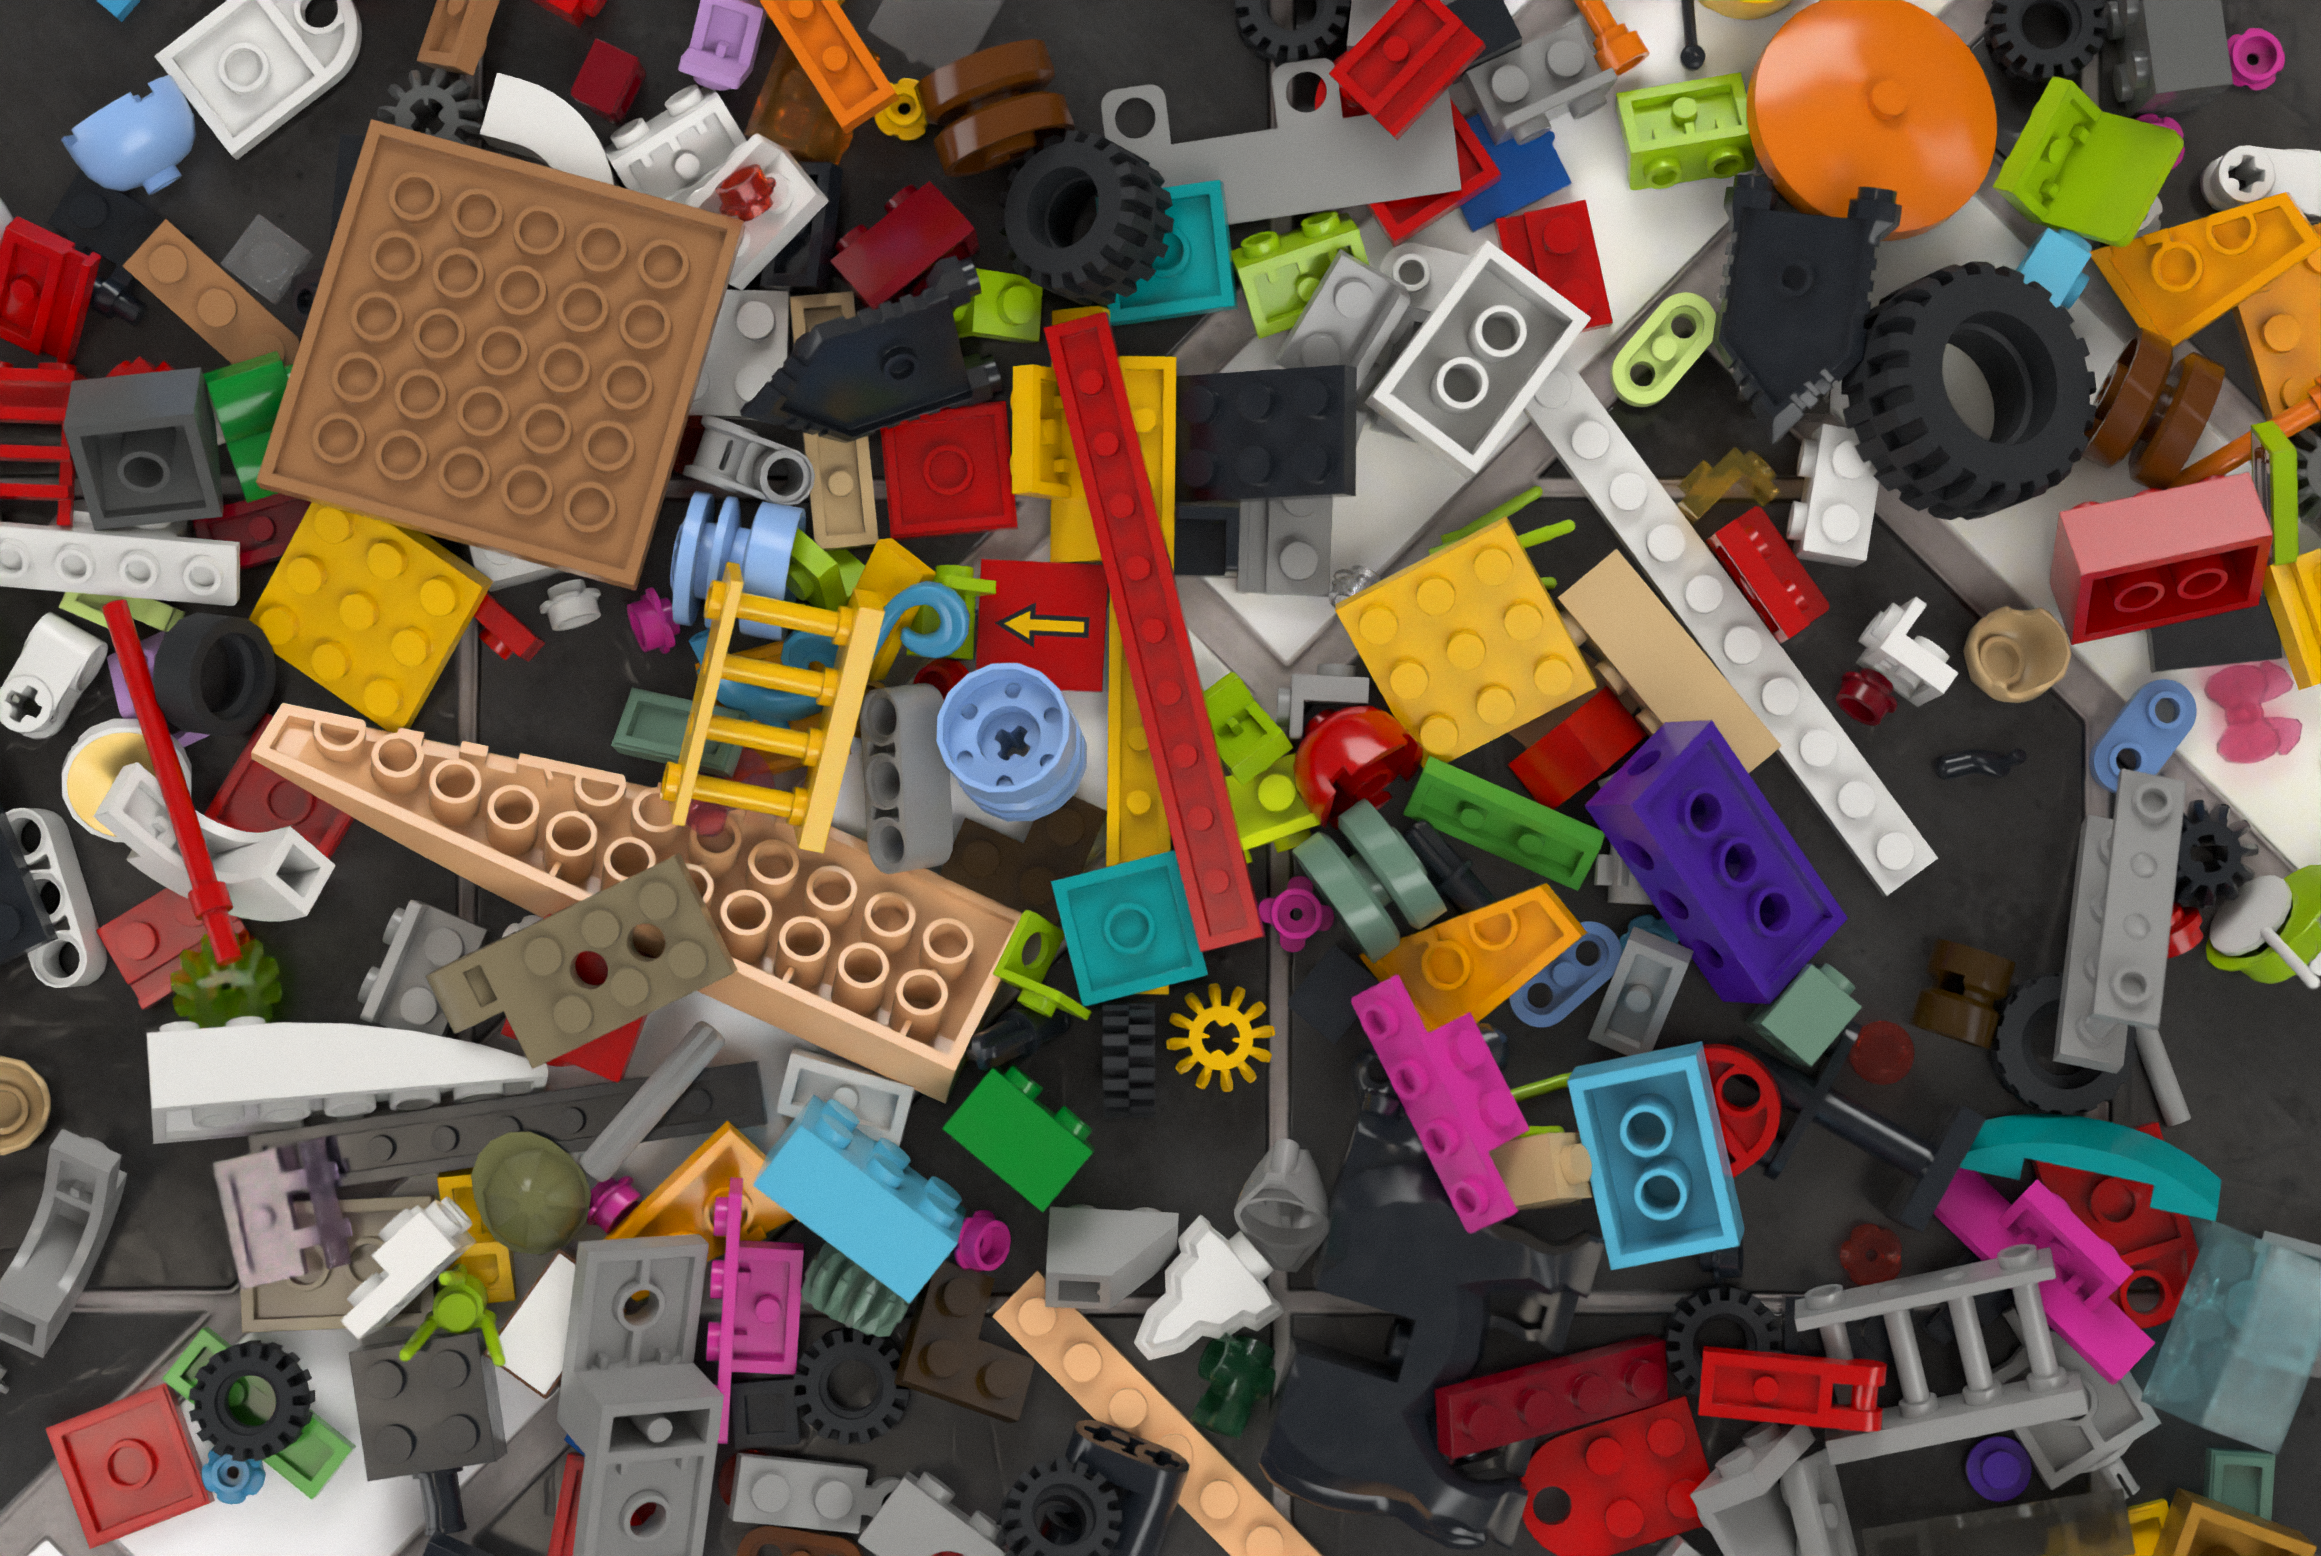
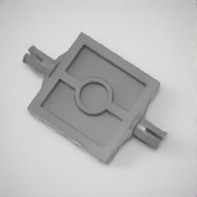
M2011 1307L2006 1308L2002 1315L2003 1317L2005 1316L2022 1345L2017 1348L2010 1359L1991 1370L1993 1379L1999 1380L2001 1385L2027 1380V1375L2032 1372L2019 1316L2015 1309ZM2053 1329L2049 1330L2057 1365L2064 1367L2066 1372L2080 1369L2089 1414L2012 1429V1431L2027 1452L2030 1461L2044 1484L2050 1490L2057 1488L2080 1473L2099 1470L2113 1493L2116 1502L2123 1501L2129 1498L2126 1491L2134 1495L2140 1490V1486L2137 1485L2120 1456L2126 1452L2135 1439L2160 1425L2161 1422L2130 1371L2116 1384L2108 1383Z

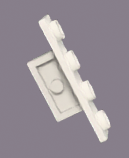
M85 499L74 501L73 527L58 526L57 515L49 525L0 521V586L234 606L240 598V542L191 538V520L94 530Z

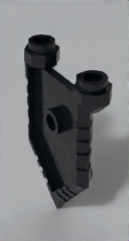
M1735 175L1733 187H1726L1724 208L1730 219L1728 231L1732 232L1730 243H1726L1725 255H1728V262L1723 264L1722 277H1725V283L1720 285L1719 298H1722L1721 311L1716 312L1712 342L1727 368L1735 370L1732 377L1737 385L1743 384L1744 389L1741 392L1748 402L1751 400L1754 402L1751 409L1773 445L1778 443L1805 415L1804 410L1807 407L1812 409L1820 401L1818 397L1821 394L1825 396L1834 388L1832 383L1835 380L1840 382L1863 360L1867 329L1863 328L1865 315L1870 314L1871 301H1867L1868 293H1873L1874 280H1870L1871 272L1876 271L1878 260L1874 258L1875 247H1879L1880 240H1883L1900 225L1902 206L1896 204L1897 191L1875 187H1858L1857 199L1849 200L1847 218L1776 211L1778 193L1772 192L1773 179Z
M955 255L937 261L925 280L927 289L922 290L919 296L912 297L911 294L899 297V302L891 304V301L878 304V309L873 311L869 307L857 311V316L845 319V316H841L816 324L809 332L804 333L796 340L792 354L783 362L784 366L778 368L772 375V380L767 382L751 401L744 404L740 410L741 416L777 426L785 423V427L795 431L801 429L803 433L810 435L818 433L819 437L848 443L873 435L875 430L887 427L888 430L900 426V422L905 420L908 423L918 420L920 415L926 413L928 416L940 413V409L948 406L950 409L992 400V394L1003 391L1001 377L995 360L991 354L981 358L978 353L966 357L962 356L952 312L953 309L970 304L972 302L971 297L982 294L979 278L971 258L967 257L958 260Z

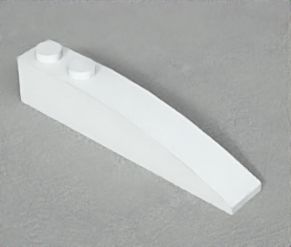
M245 1016L227 1021L226 1027L199 1029V1024L195 1022L181 1021L161 1026L160 1032L147 1033L153 1144L242 1137L304 1127V1118L324 1114L336 1117L337 1122L362 1119L365 1114L371 1113L376 1107L389 1105L391 1110L399 1111L400 1113L430 1109L441 1103V1097L451 1095L454 1096L455 1104H464L545 1091L548 1079L547 1063L532 1069L528 1059L523 1056L477 1043L411 1030L345 1023L279 1022L265 1024L264 1018Z

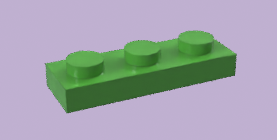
M1429 756L1403 812V815L1416 821L1425 819L1441 832L1576 891L1580 889L1601 849L1605 837L1601 830Z
M202 1328L162 1380L188 1400L190 1388L197 1385L198 1379L194 1377L199 1369L206 1366L210 1362L208 1359L217 1352L225 1350L232 1345L211 1328ZM252 1375L243 1376L233 1384L228 1402L230 1410L237 1420L247 1425L257 1426L267 1422L273 1415L276 1407V1395L272 1386L263 1378ZM310 1409L309 1412H313L310 1423L302 1429L301 1432L303 1434L300 1438L283 1451L263 1459V1461L313 1500L320 1494L357 1446Z

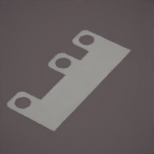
M1326 58L1285 63L1275 69L1272 75V86L1278 127L1276 129L1171 144L1166 97L1160 87L1149 84L1112 90L1103 97L1101 103L1105 138L1150 163L1149 166L1159 171L1165 180L1161 188L1221 180L1224 183L1229 225L1462 190L1449 87L1398 140L1370 114L1343 118L1339 84L1328 74L1335 65ZM1301 72H1313L1319 75L1326 84V99L1317 110L1305 113L1295 110L1291 107L1286 97V88L1289 81ZM1131 98L1146 100L1151 104L1155 112V124L1152 130L1144 137L1136 139L1128 138L1120 133L1115 122L1119 106Z

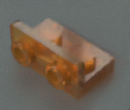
M782 37L744 135L751 138L754 134H760L785 148L790 153L806 157L812 162H832L839 165L843 153L850 146L853 130L847 134L844 132ZM865 45L876 63L879 64V54Z

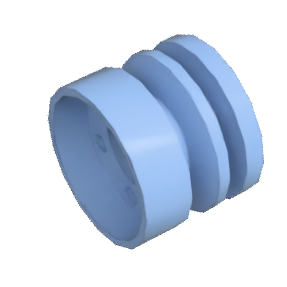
M695 491L686 517L679 526L673 549L670 570V586L673 592V621L680 625H693L701 605V600L705 599L706 601L711 580L722 581L726 561L740 565L744 581L743 593L795 603L796 596L786 586L797 528L804 533L806 530V512L804 508L762 502L755 514L751 529L741 527V508L737 497L727 496L723 503L718 523H714L715 502L713 494ZM705 618V626L707 629H710L712 619ZM738 618L739 629L742 635L784 641L788 632V628Z
M1019 663L987 665L968 673L948 692L937 716V745L945 765L958 781L965 794L984 813L1007 822L1034 821L1060 809L1077 792L1087 769V743L1080 725L1069 708L1062 692L1042 672ZM1026 746L1029 748V752L1024 757L1013 754L1009 758L1007 755L1012 747L1023 750Z

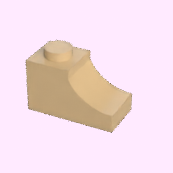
M1545 1133L1510 1140L1488 1152L1517 1210L1566 1208L1582 1205L1581 1199L1592 1197L1589 1180L1592 1174L1591 1158L1587 1149L1582 1145L1579 1133Z

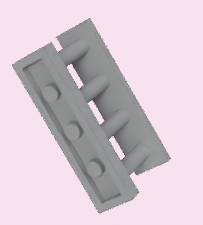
M2121 769L2118 775L2113 819L2088 814L2081 823L2053 1061L2117 1074L2124 1065L2128 1025L2156 1030L2159 1027L2187 781Z
M2033 1244L2015 1245L1997 1253L1998 1258L1846 1290H1843V1286L1839 1284L1822 1285L1807 1291L1805 1298L1795 1300L1794 1320L1797 1332L1819 1327L1827 1358L1854 1359L1845 1322L1883 1314L1904 1397L1898 1402V1406L1883 1409L1882 1429L1880 1431L1864 1432L1825 1428V1444L1831 1466L2089 1414L2080 1369L2066 1372L2064 1367L2057 1365L2038 1282L2056 1279L2051 1248L2037 1250ZM2012 1288L2032 1372L2027 1375V1380L2001 1385V1382L1993 1379L1973 1295ZM1947 1301L1968 1385L1962 1389L1963 1393L1937 1398L1935 1393L1928 1390L1909 1309ZM1833 1383L1838 1404L1845 1405L1851 1403L1852 1385Z

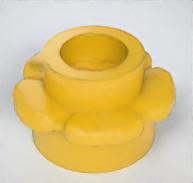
M902 78L897 84L890 83L900 99L874 116L878 128L888 136L894 135L903 141L915 140L925 133L926 127L930 123L925 121L914 87L919 82L918 80ZM903 103L908 104L911 108L910 112L906 115L900 114L898 111L899 106Z

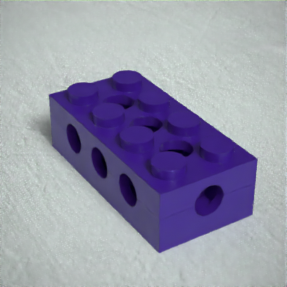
M1712 720L1665 722L1585 805L1588 812L1685 948L1694 951L1691 958L1722 1002L1770 1004L1848 919Z

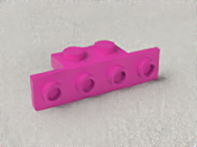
M1398 974L1354 996L1351 999V1003L1466 1231L1473 1233L1517 1213L1518 1210L1488 1152L1530 1129L1471 1012L1428 1033Z
M1963 1168L1957 1170L1933 1214L1982 1261L1998 1258L1997 1253L2015 1245L2033 1244L2037 1250L2050 1247L2056 1279L2038 1282L2048 1325L2108 1383L2114 1385L2120 1381L2155 1344L2142 1329L2108 1298L2134 1271L2119 1257V1254L2111 1244L2096 1236L2072 1213L2064 1199L2050 1192L2038 1179L2011 1205L1977 1171Z
M730 1177L729 1197H716L714 1236H726L725 1260L712 1259L710 1299H723L721 1322L708 1323L706 1361H719L718 1385H714L724 1395L718 1444H727L732 1372L794 1375L797 1367L804 1243L739 1240L743 1178Z

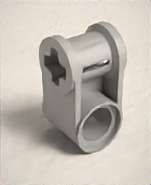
M703 414L700 423L705 427L694 462L691 465H685L683 475L737 494L738 491L774 504L791 506L799 504L808 497L814 486L815 474L813 465L807 456L795 449L757 436L758 433L711 415ZM783 459L788 467V479L783 487L777 491H772L767 480L768 470L775 461Z

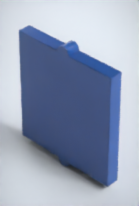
M1479 113L1466 119V122L1501 172V180L1459 207L1472 233L1494 223L1497 218L1507 217L1572 184L1552 144L1555 140L1553 131L1549 130L1542 136L1522 145H1517L1515 139L1511 138L1495 146Z

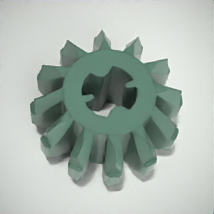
M825 1242L819 1253L812 1258L804 1274L806 1278L800 1291L805 1300L811 1303L814 1309L825 1313L830 1319L837 1320L848 1328H855L866 1335L873 1334L877 1337L890 1336L897 1323H901L910 1305L829 1242Z

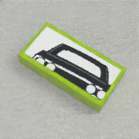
M2273 421L2251 425L2252 481L2273 533L2269 559L2275 566L2297 562V557H2299L2297 449Z

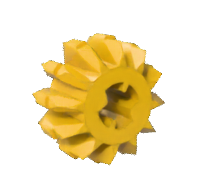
M1210 984L1208 986V994L1212 1007L1206 1009L1203 1008L1198 997L1190 992L1184 999L1187 1005L1197 1014L1194 1020L1191 1021L1178 1013H1172L1170 1016V1023L1177 1027L1189 1029L1188 1037L1168 1039L1166 1041L1167 1049L1179 1050L1190 1047L1192 1054L1180 1060L1175 1068L1180 1074L1189 1071L1198 1061L1204 1066L1196 1080V1086L1200 1089L1207 1087L1212 1070L1214 1069L1220 1070L1222 1091L1231 1092L1233 1090V1080L1229 1069L1236 1066L1243 1078L1248 1083H1252L1257 1079L1254 1070L1244 1061L1247 1056L1251 1055L1259 1061L1269 1063L1272 1058V1053L1266 1049L1252 1045L1253 1038H1269L1274 1036L1275 1028L1272 1025L1251 1028L1249 1023L1251 1020L1262 1015L1266 1007L1259 1001L1253 1004L1244 1014L1239 1012L1238 1008L1246 992L1240 986L1235 987L1229 1006L1221 1005V989L1219 984ZM1214 1020L1222 1027L1232 1022L1239 1032V1037L1231 1038L1232 1041L1238 1043L1237 1047L1227 1055L1219 1048L1209 1053L1202 1044V1038L1210 1037L1209 1034L1203 1032L1204 1028Z

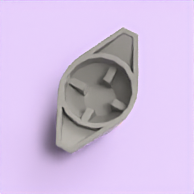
M1290 1139L1275 1141L1274 1146L1269 1149L1257 1164L1238 1197L1234 1216L1240 1230L1275 1270L1297 1272L1325 1240L1329 1232V1206L1321 1176L1309 1150L1299 1149V1144Z

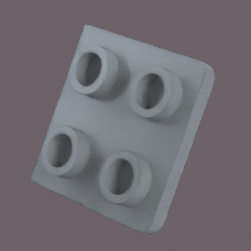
M1764 1422L1742 1436L1743 1441L1731 1453L1721 1458L1715 1464L1716 1469L1690 1494L1697 1507L1701 1523L1711 1532L1724 1556H1797V1534L1791 1510L1783 1500L1777 1480L1816 1439L1808 1426L1785 1424L1779 1427L1778 1423Z

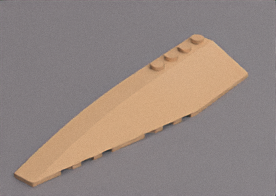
M286 703L281 704L253 748L251 759L425 858L541 918H544L549 913L554 914L680 853L738 969L733 974L697 990L698 992L887 1078L909 1085L914 1090L945 1104L968 1060L966 1049L972 1045L973 1035L981 1032L1004 982L993 975V972L1023 914L939 876V874L926 868L894 874L883 873L874 865L869 855L866 841L833 826H830L824 853L798 849L793 825L786 824V817L691 799L685 827L674 825L671 822L668 801L660 800L662 784L658 782L657 787H649L626 782L624 775L523 753H520L519 759L488 753L489 746L462 741L461 747L424 739V732L400 727L398 733L366 727V723L362 719ZM648 923L636 926L632 937L635 949L654 957L661 956L665 949V938L661 930Z

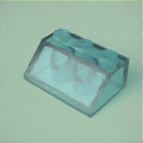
M2211 1221L2140 1401L2200 1427L2279 1454L2321 1349V1262L2231 1225Z

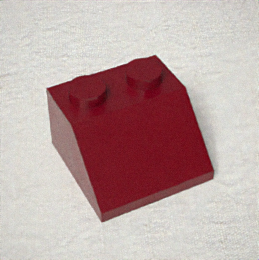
M928 181L918 190L911 184L894 195L884 206L888 214L869 230L864 224H861L848 232L835 245L834 249L839 254L830 262L834 271L851 292L853 291V294L864 308L870 307L871 311L878 309V304L891 301V304L899 302V297L911 294L912 297L921 295V291L927 289L925 280L937 261L955 255L958 260L967 257L972 258L980 251L975 228Z

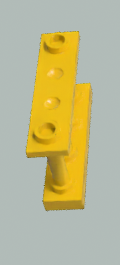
M726 561L722 581L712 579L708 588L704 618L712 619L679 760L678 763L667 762L661 784L660 800L668 801L672 824L684 827L691 799L786 817V824L793 825L798 849L824 853L885 614L879 593L853 588L849 606H839L836 612L743 593L744 581L740 565ZM735 618L831 637V643L839 645L833 668L823 667L822 672L728 654L727 650ZM720 679L816 698V704L823 706L818 728L808 727L805 733L712 714ZM708 739L801 758V764L808 766L803 788L794 786L791 792L700 775L698 774L705 741Z

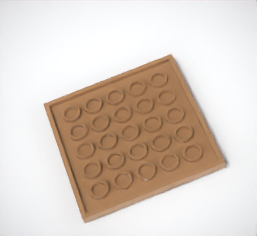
M371 119L256 483L260 488L636 591L744 234V221Z

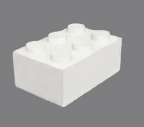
M1487 240L1475 252L1364 403L1462 477L1468 479L1479 471L1591 317Z

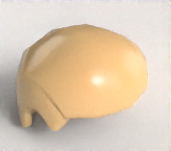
M2004 606L1988 613L1986 617L1981 618L1970 629L1963 650L1971 681L1991 698L2009 703L2031 701L2047 691L2065 676L2072 655L2067 631L2049 611L2040 607L2032 610H2016L2009 606Z
M0 1055V1155H6L30 1147L47 1127L51 1111V1097L44 1078L27 1062Z

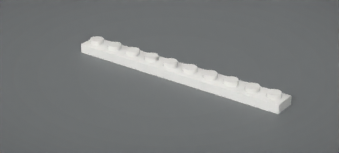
M1564 354L1524 408V413L1690 637L1782 745L1775 752L1881 895L1888 896L1937 860L1938 857Z

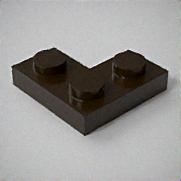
M1072 796L1060 809L1034 820L1024 843L965 817L953 843L951 856L944 863L939 876L1023 913L1025 910L1033 911L1057 927L1060 915L1051 881L1081 874L1105 821L1107 811Z
M944 1260L919 1292L894 1383L1009 1424L1017 1422L1021 1416L1035 1359L978 1339L995 1278L970 1269L964 1270L959 1265Z

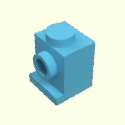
M2048 227L2035 238L2016 270L2025 275L2023 283L2028 284L2036 281L2052 293L2049 301L2056 308L2062 305L2069 310L2090 279L2089 276L2081 271L2092 255L2090 254L2092 246L2084 238L2072 231L2059 229L2058 232H2055Z

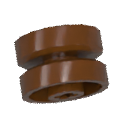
M1020 40L987 48L937 69L916 84L914 90L926 123L946 126L933 141L945 176H968L1006 166L1024 159L1023 155L1032 147L1040 151L1043 150V139L1054 134L1065 139L1067 131L1075 130L1064 94L1043 91L1055 78V69L1043 40Z
M2143 327L2139 328L2123 347L2095 397L2093 405L2096 406L2093 429L2083 432L2089 440L2082 457L2108 469L2122 461L2131 450L2128 461L2130 479L2149 489L2159 488L2166 490L2187 462L2208 422L2222 387L2225 375L2224 365L2194 351L2179 360L2171 370L2174 358L2171 340Z

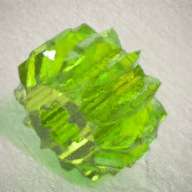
M205 933L200 939L202 953L187 949L182 950L179 956L182 969L173 971L170 976L171 990L177 993L173 998L174 1010L179 1017L190 1016L189 1022L199 1024V1029L209 1028L210 1026H213V1028L226 1027L227 1021L245 1016L261 1017L265 1019V1023H270V1019L273 1017L270 1004L279 1002L282 997L281 983L275 979L279 974V967L273 956L263 957V945L257 938L240 947L243 956L241 960L225 966L217 965L208 935ZM235 933L236 938H237V941H238V944H239L238 934ZM222 983H231V989L222 990Z

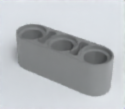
M928 683L874 689L868 692L861 704L860 725L867 845L874 865L886 874L943 865L949 860L953 851L954 837L950 771L945 765L937 745V716L944 703V699L940 691Z

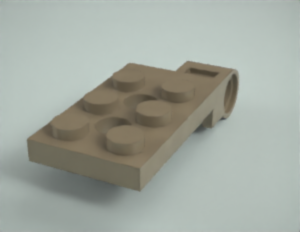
M679 853L532 925L464 955L427 974L425 977L454 1034L504 1011L532 1069L723 979L738 969ZM648 923L661 930L665 938V949L661 956L648 958L641 955L635 949L632 937L637 925ZM593 951L605 959L608 966V975L603 984L590 985L578 976L576 960L581 952Z

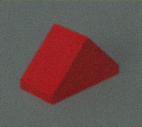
M1605 686L1508 763L1507 766L1537 803L1554 810L1605 772L1647 735L1611 689Z

